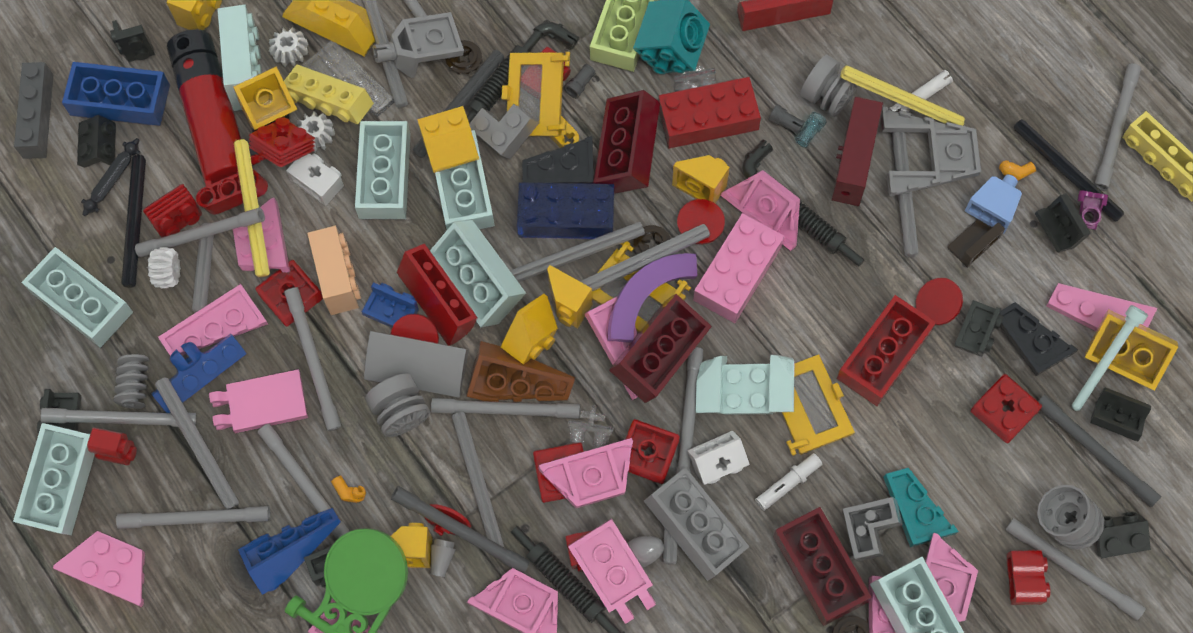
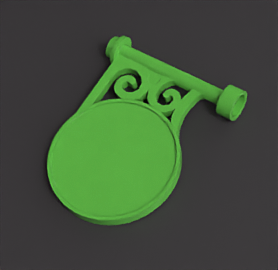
M363 528L344 534L336 540L327 554L324 564L326 592L319 608L315 612L310 611L304 607L306 601L296 595L287 604L285 613L292 618H296L299 615L323 633H353V631L362 633L368 628V619L364 615L379 613L368 632L377 633L391 607L399 600L406 587L408 566L403 550L391 536L380 530ZM337 608L340 616L335 624L331 625L320 618L323 613L327 619L336 618L337 612L332 613L331 610ZM347 611L353 613L347 617ZM353 620H359L361 627L355 625L351 628Z

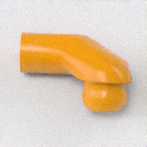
M1005 160L999 165V170L1004 176L1012 175L1019 181L1035 173L1036 167L1032 162L1019 166Z
M337 476L331 481L341 500L352 503H359L364 500L366 495L364 487L360 485L358 488L348 487L342 476Z

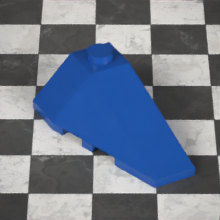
M333 508L305 518L300 526H285L281 530L282 533L272 537L269 534H265L238 549L249 575L262 595L277 589L281 583L285 582L305 561L304 557L309 556L341 523Z

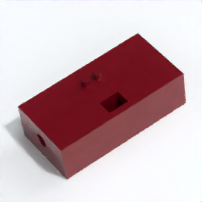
M860 97L854 98L843 146H838V150L842 151V153L836 156L837 159H840L831 201L860 206L866 187L883 102Z

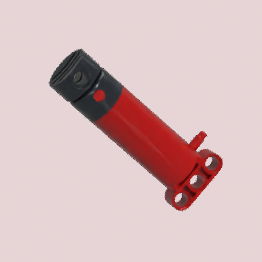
M199 29L180 32L170 38L166 47L205 183V187L200 189L196 195V202L210 214L216 215L244 204L234 142L240 140L241 135L231 102L224 88L223 73L211 34ZM260 154L250 156L252 166L266 159ZM253 170L258 198L266 193L268 182L258 172Z

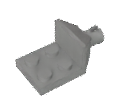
M451 12L403 19L391 35L390 42L373 45V55L377 57L375 58L376 63L391 60L397 69L410 78L415 77L418 63L463 56L464 53Z

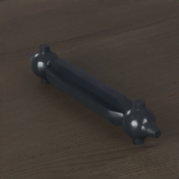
M138 138L128 143L123 142L122 145L125 151L118 154L91 192V199H83L81 201L84 208L83 216L99 212L100 209L97 203L105 199L130 164L131 156L141 153L138 147L140 141Z

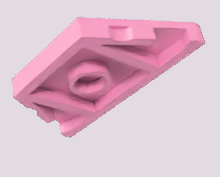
M762 170L721 193L720 196L743 214L784 235L783 245L790 251L796 247L800 199Z
M271 198L260 207L265 215V220L261 223L269 271L270 269H281L282 272L287 273L290 272L279 207L276 199ZM239 227L233 229L238 265L243 271H253L254 264L248 228Z
M632 438L544 463L539 465L538 468L575 508L587 506L625 494L633 440Z
M95 532L53 566V569L139 607H142L144 604L142 584H144L143 565L145 562V552L104 533Z
M933 533L925 562L958 622L965 621L978 570L962 558L938 534Z
M514 568L506 572L499 580L489 584L486 589L475 597L469 598L467 602L474 608L522 633H557L558 591Z

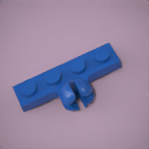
M231 333L206 352H201L192 342L181 345V348L189 357L184 359L177 349L171 354L170 361L177 369V373L169 381L183 403L247 353ZM158 389L151 393L164 411L170 413Z

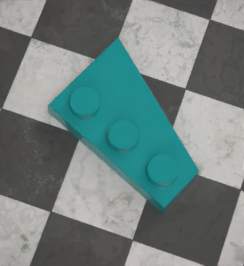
M909 468L887 473L883 476L890 497H894L897 500L903 523L902 528L910 547L930 542L933 533L944 538L959 532L944 517L942 509L936 506L929 498L927 490Z

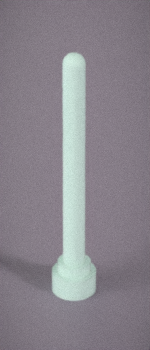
M1130 305L1125 313L1127 315L1125 317V324L1072 403L1073 410L1079 411L1083 407L1134 327H1138L1139 324L1145 322L1148 317L1147 313Z

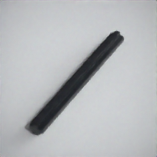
M1021 119L1014 125V130L1078 189L1104 194L1026 121ZM1108 197L1107 205L1103 206L1102 211L1113 221L1117 222L1124 215V211Z
M134 155L131 163L121 284L126 288H133L136 285L138 255L135 251V245L139 243L146 166V159L143 155Z

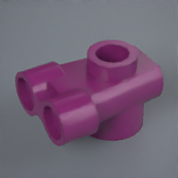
M1079 191L1077 202H1080L1079 214L1088 229H1097V225L1101 220L1102 208L1107 205L1108 195ZM1089 212L1092 214L1093 218L1091 221L1085 220V213Z

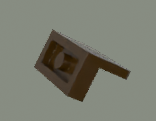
M977 219L949 244L948 250L968 268L1001 238L1005 228L999 222L991 227Z

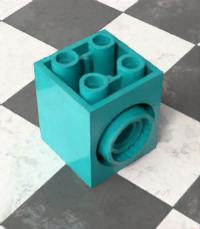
M689 0L649 1L633 49L657 74L695 71L710 23Z

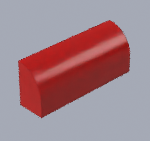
M746 0L738 3L737 14L742 31L831 14L833 0Z
M425 243L405 251L397 270L398 276L427 317L434 323L446 344L451 346L457 343L471 331L478 317Z

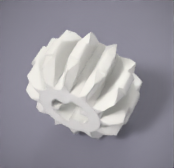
M293 27L289 31L282 28V33L274 32L275 38L269 39L271 46L269 47L270 54L275 62H281L284 67L288 63L295 67L297 60L303 62V56L308 55L307 39L304 38L301 31L296 32Z
M313 111L311 117L304 114V121L297 120L299 128H304L308 134L315 137L313 140L315 141L313 143L315 145L313 147L315 153L318 147L325 150V143L332 144V136H335V130L332 128V121L327 119L326 115L322 113L318 116Z
M160 247V249L151 251L147 267L151 284L160 288H169L177 285L181 269L178 253L173 248Z

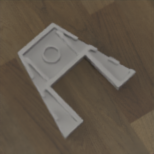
M882 107L880 115L882 132L928 133L932 171H889L887 173L889 196L979 176L981 165L976 129L946 122V124L935 122L933 118L925 117L923 119L911 116V113L894 112L888 110V107Z

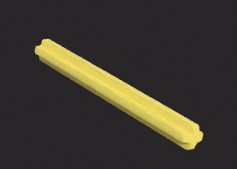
M848 65L841 70L840 77L848 82L944 124L949 122L964 125L965 118L957 113Z
M240 139L234 142L246 212L259 208L249 145L245 139ZM260 222L247 226L255 275L265 277L269 275L270 271L262 223Z

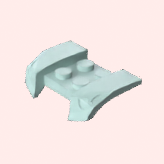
M771 355L770 364L726 365L727 356H718L701 363L696 383V413L750 415L794 412L793 358Z

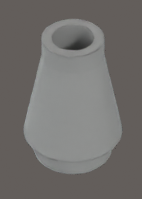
M440 539L434 540V545H431L430 575L445 577L456 550L453 549L454 542Z

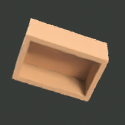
M336 225L307 233L322 296L330 315L359 308L357 300L361 299V295L355 281L356 275L349 257L351 255L344 233L339 234Z

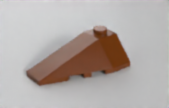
M481 341L474 361L466 397L487 402H499V400L522 402V399H537L538 401L568 400L575 377L533 359L522 364L503 350L501 346Z

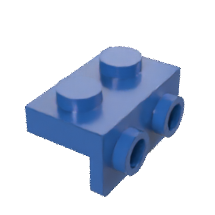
M373 282L371 286L372 293L362 310V315L392 328L401 317L408 314H417L419 308L412 295L405 292L399 294L385 283L379 285Z

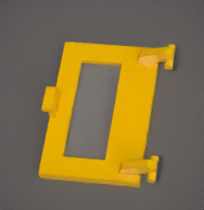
M565 52V55L564 53H510L508 85H502V100L507 101V111L515 104L539 122L529 136L560 137V131L561 135H566L567 121L563 120L561 124L563 67L564 62L565 66H570V52Z
M628 241L621 243L622 247L620 250L616 249L598 273L629 259L630 257L625 254L626 251L632 252L634 250ZM639 270L592 291V300L602 305L617 297L624 285ZM679 279L677 282L679 287L677 289L668 283H664L652 291L638 312L635 322L636 331L640 332L664 301L674 294L685 300L686 296L682 292L685 289L690 291L691 287L688 283Z
M819 354L794 364V412H781L794 440V443L791 440L786 442L792 456L797 454L796 449L802 455L855 433L840 401V398L844 396L838 383L832 384Z

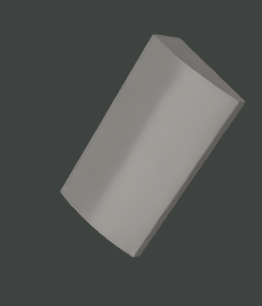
M370 331L364 379L381 383L396 375L410 374L419 390L460 398L469 349Z
M686 467L644 500L645 504L707 581L715 577L749 548V545Z

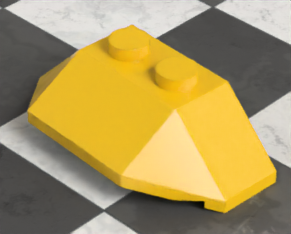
M293 0L282 15L283 18L364 57L375 42L366 9L348 0Z

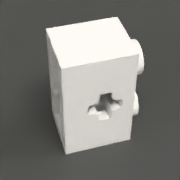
M315 153L312 155L307 154L295 160L286 170L290 181L326 206L344 186L341 173L333 166L329 168L323 164L324 161Z
M734 431L687 450L695 473L704 485L715 483L721 477L730 473H738L743 467L750 465L742 441Z

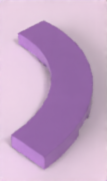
M684 253L662 257L646 265L633 275L618 294L614 308L611 311L608 325V341L631 343L634 340L636 318L645 299L652 291L666 282L679 279H695L697 277L696 254Z

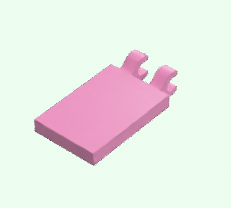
M299 369L226 384V392L215 391L209 393L210 403H212L213 407L229 404L230 415L220 414L212 416L216 430L233 427L234 433L258 429L266 424L273 426L308 418Z
M612 518L568 545V548L608 612L610 613L616 609L625 624L634 619V615L625 603L638 595L647 610L656 605L655 600L647 590L653 586V583Z

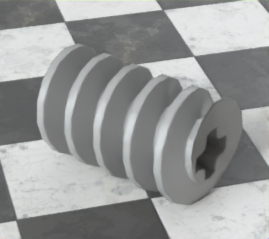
M131 354L117 359L119 367H117L116 373L119 376L115 379L117 386H115L114 392L117 395L113 398L117 405L131 409L145 407V404L138 402V400L146 398V395L140 393L139 390L147 388V385L140 383V381L148 379L147 375L141 374L143 371H148L149 367L142 364V362L149 361L147 356Z

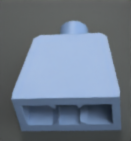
M1005 175L1003 180L995 176L991 177L971 197L965 212L991 227L999 222L1005 228L1004 234L1013 219L1022 192L1015 188L1018 183L1017 179L1012 175Z

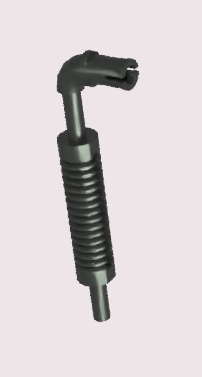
M544 22L533 29L534 33L522 47L516 45L510 53H529L537 42L546 36L552 39L555 38L569 47V49H573V44L576 46L579 37L565 29L561 23ZM510 54L484 84L479 93L476 94L473 98L474 100L466 107L469 112L467 115L469 124L481 108L490 111V108H493V105L499 100L498 98H501L502 85H508Z
M761 140L750 153L748 152L745 155L742 171L746 179L758 173L757 168L761 165L760 162L773 151L770 143L764 146L767 143L766 140ZM800 201L798 226L802 230L805 229V232L812 235V238H815L816 241L819 240V243H822V246H826V249L832 254L839 251L859 267L865 259L845 244L847 237L841 232H837V229H834L833 226L830 227L826 220L823 221V218L816 215V212H813L812 209L809 210V207H806V204H802V201Z
M518 526L511 531V534L529 551L526 557L530 562L536 565L535 567L544 576L546 575L550 583L553 582V586H556L560 593L563 592L562 595L566 596V599L573 603V606H576V609L580 610L579 612L583 613V616L590 623L596 620L608 633H625V631L621 632L603 613L606 609L605 605L600 600H596L597 597H593V593H590L589 589L586 590L587 587L583 586V583L576 579L572 572H569V568L566 569V565H563V562H559L560 559L556 558L552 551L549 552V548L543 542L536 545Z

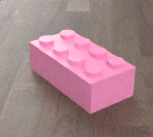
M742 213L695 288L693 301L736 323L782 248L784 235Z

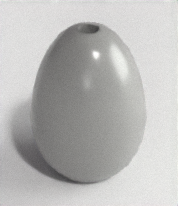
M654 536L637 537L627 542L643 568L655 562L664 551L662 540Z

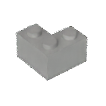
M513 104L501 120L492 112L481 108L469 125L471 130H475V133L500 155L511 159L539 122L524 109Z
M894 497L843 509L854 559L863 561L884 556L878 531L903 525L897 500Z

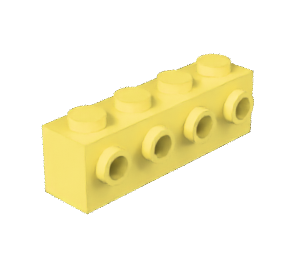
M296 65L284 80L294 103H302L312 110L314 108L318 109L327 116L334 115L344 122L350 121L359 124L374 104L364 88L300 65Z
M1145 111L1129 125L1122 138L1130 148L1135 149L1143 156L1146 163L1155 167L1166 181H1170L1183 197L1188 198L1192 202L1193 153Z

